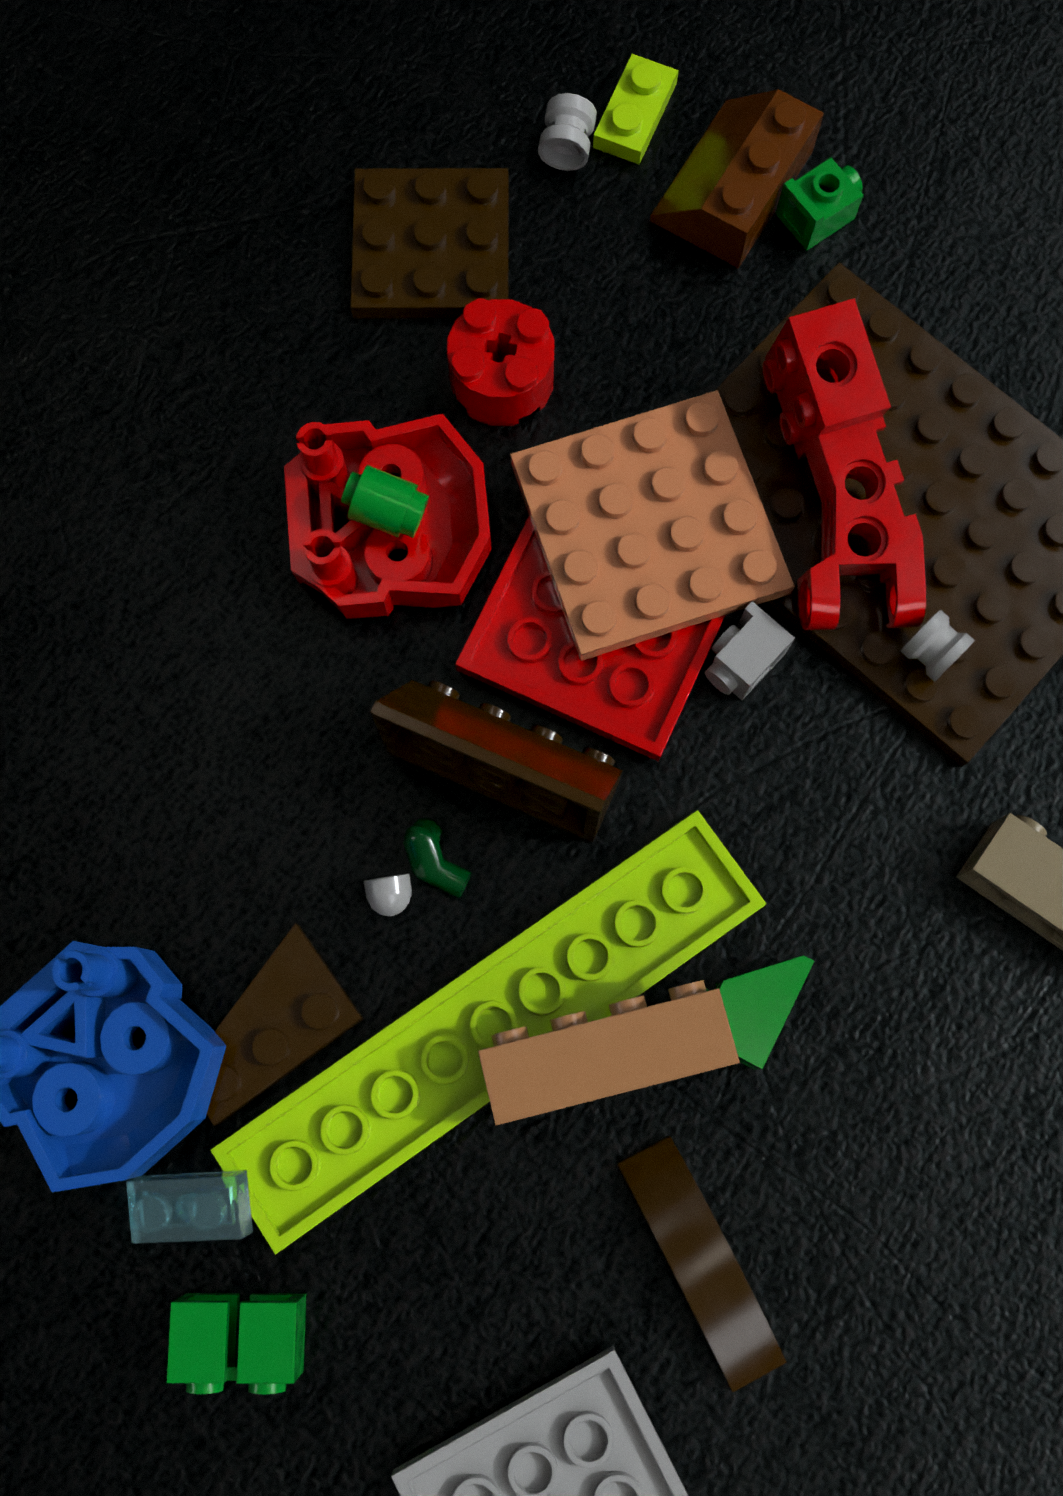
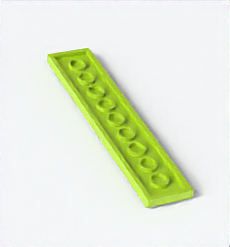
M697 810L210 1151L276 1255L490 1102L478 1051L494 1047L491 1035L527 1026L529 1037L552 1032L551 1019L582 1011L586 1012L588 1022L611 1016L609 1004L638 997L766 905V902Z

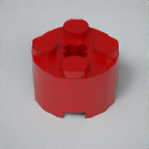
M477 298L465 306L463 314L456 319L447 340V361L453 394L455 393L457 400L467 409V414L472 419L490 426H514L519 424L520 418L531 415L538 407L539 410L543 409L553 391L554 337L549 328V320L542 310L532 308L512 299L487 300Z

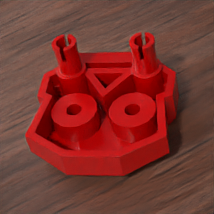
M444 414L380 429H375L369 420L325 425L320 422H310L302 426L296 435V439L299 440L297 447L300 453L284 466L291 571L299 584L305 583L321 592L347 619L388 616L394 609V605L428 608L462 605L492 550L483 462ZM370 465L387 473H397L402 479L417 484V491L429 495L426 509L414 538L402 533L399 538H396L347 518L349 506L342 504L341 499L352 471L362 475L365 467ZM338 515L349 520L341 529H339ZM395 549H404L408 552L406 558L401 561H392L388 557Z

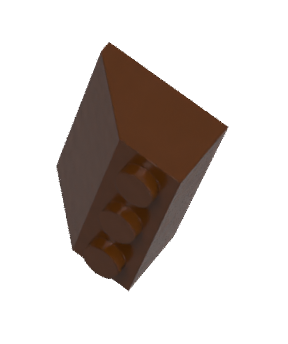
M779 89L726 100L652 212L650 222L739 268L777 209L783 184L791 178L796 179L812 154L824 112Z

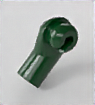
M430 818L416 820L414 825L406 830L403 842L413 874L418 879L460 898L471 877V872L443 859L439 844L442 829L436 821Z

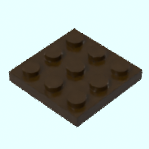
M508 168L355 169L351 311L353 318H459L463 314L465 306L477 298L487 300L508 299Z

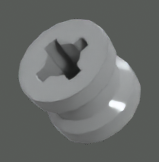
M939 610L903 647L901 652L909 659H918L926 666V675L935 682L975 640L967 633H957L949 625V617L942 610Z

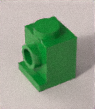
M831 157L796 181L791 178L783 184L775 214L807 251L855 219L864 196L861 178L854 168L848 165L840 168Z

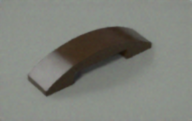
M667 1136L617 1163L732 1392L787 1363L728 1242L672 1138Z

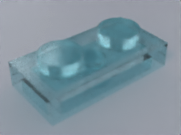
M247 1170L139 1176L126 1182L132 1243L243 1239L253 1232Z

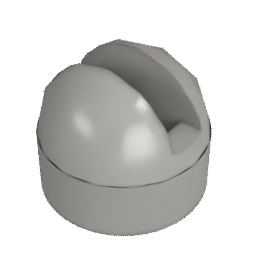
M409 873L364 881L367 901L371 908L380 915H397L410 902L412 887Z

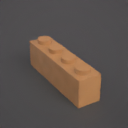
M704 980L668 989L671 1001L647 1007L645 997L639 996L609 1004L611 1016L588 1022L586 1012L582 1011L551 1019L552 1032L529 1037L527 1026L491 1035L494 1047L479 1050L478 1053L495 1125L740 1063L720 989L706 991Z

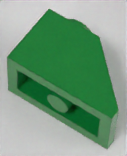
M803 955L716 984L714 989H720L740 1063L753 1070L763 1069L812 968L814 960Z

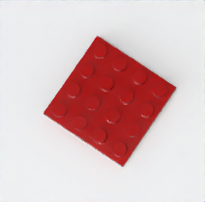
M529 516L455 664L456 671L659 762L726 615L580 661Z

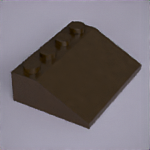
M411 680L375 701L370 713L389 754L593 843L623 771L613 767L615 760L612 757L593 748L585 747L581 753L562 745L563 738L545 727L532 725L531 729L527 730L509 722L511 716L494 705L481 703L479 708L462 702L458 700L460 694L456 690L437 681H429L428 686Z

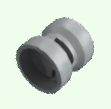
M564 93L552 97L547 103L545 113L547 128L541 133L538 154L549 166L559 170L570 171L580 169L587 163L590 151V140L588 137L594 131L597 115L594 105L588 99L577 94Z

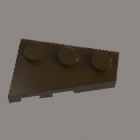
M296 923L215 1030V1033L227 1047L207 1111V1116L214 1126L220 1125L364 1020L301 927Z

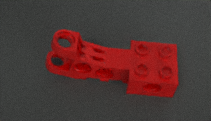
M855 298L789 317L765 357L763 376L770 393H777L783 411L780 414V428L784 440L788 445L794 444L798 459L807 457L822 502L821 562L811 567L797 579L801 626L804 630H833L837 627L840 616L839 576L880 575V583H886L887 612L890 621L886 625L887 628L919 627L923 622L926 610L923 534L916 513L904 516L895 489L896 485L904 482L898 460L886 462L876 433L886 428L883 416L891 408ZM851 478L859 481L865 489L866 498L864 500L853 498L845 488V479ZM849 533L859 534L866 540L869 548L868 556H859L851 550L848 544Z

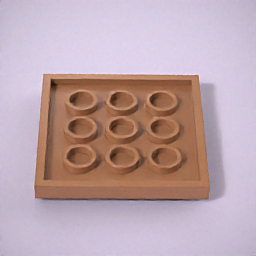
M718 390L510 454L514 474L580 661L745 609L752 601L758 605L789 595L795 587Z

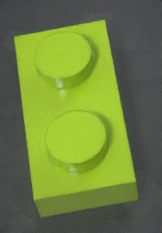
M631 54L594 133L593 148L640 165L675 89L679 70Z

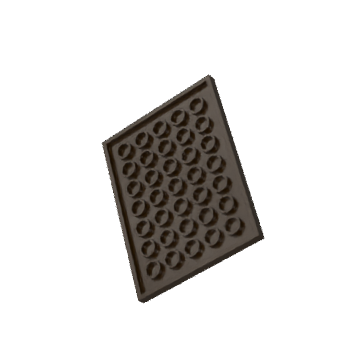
M839 262L716 389L720 394L795 586L791 594L767 602L957 764L963 767L975 756L1063 655V439ZM855 298L891 408L883 416L886 428L876 433L886 462L898 460L904 482L896 485L895 489L904 516L916 513L923 534L926 610L923 622L919 627L887 628L886 625L890 621L887 612L886 583H880V575L839 576L840 616L837 627L833 630H804L799 617L797 579L811 567L821 562L822 502L807 457L798 459L794 444L788 445L784 440L780 428V414L783 411L777 393H770L763 376V362L789 317ZM845 479L847 492L853 498L864 500L866 492L863 485L855 479ZM849 533L848 544L851 550L859 556H868L869 548L866 540L859 534ZM939 610H942L949 617V625L957 633H967L975 641L934 682L926 675V666L918 659L907 658L901 650Z

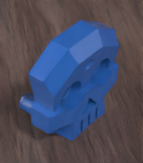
M72 941L0 1006V1122L4 1127L18 1125L51 1192L124 1181L142 1176L206 1118L227 1046L204 1020L180 1000L182 998V983L155 951L139 947H102ZM75 1025V1036L66 1034ZM139 1027L146 1034L145 1044L140 1049L133 1043V1034ZM71 1088L76 1092L78 1099L73 1110L66 1104V1094Z

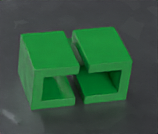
M186 1293L172 1301L167 1383H186V1392L190 1394L222 1392L226 1381L248 1384V1392L252 1394L266 1395L285 1392L286 1384H294L304 1371L306 1294L252 1293L250 1301L240 1302V1293Z

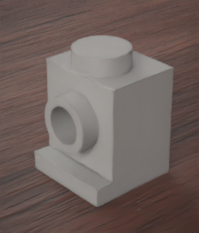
M752 601L744 609L737 627L734 624L731 625L711 648L717 655L712 665L705 671V675L724 694L729 695L733 692L743 700L786 654L795 637Z

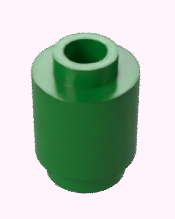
M367 465L362 475L352 471L345 486L341 503L349 506L347 518L396 538H399L401 533L414 538L426 509L429 495L417 491L418 485Z

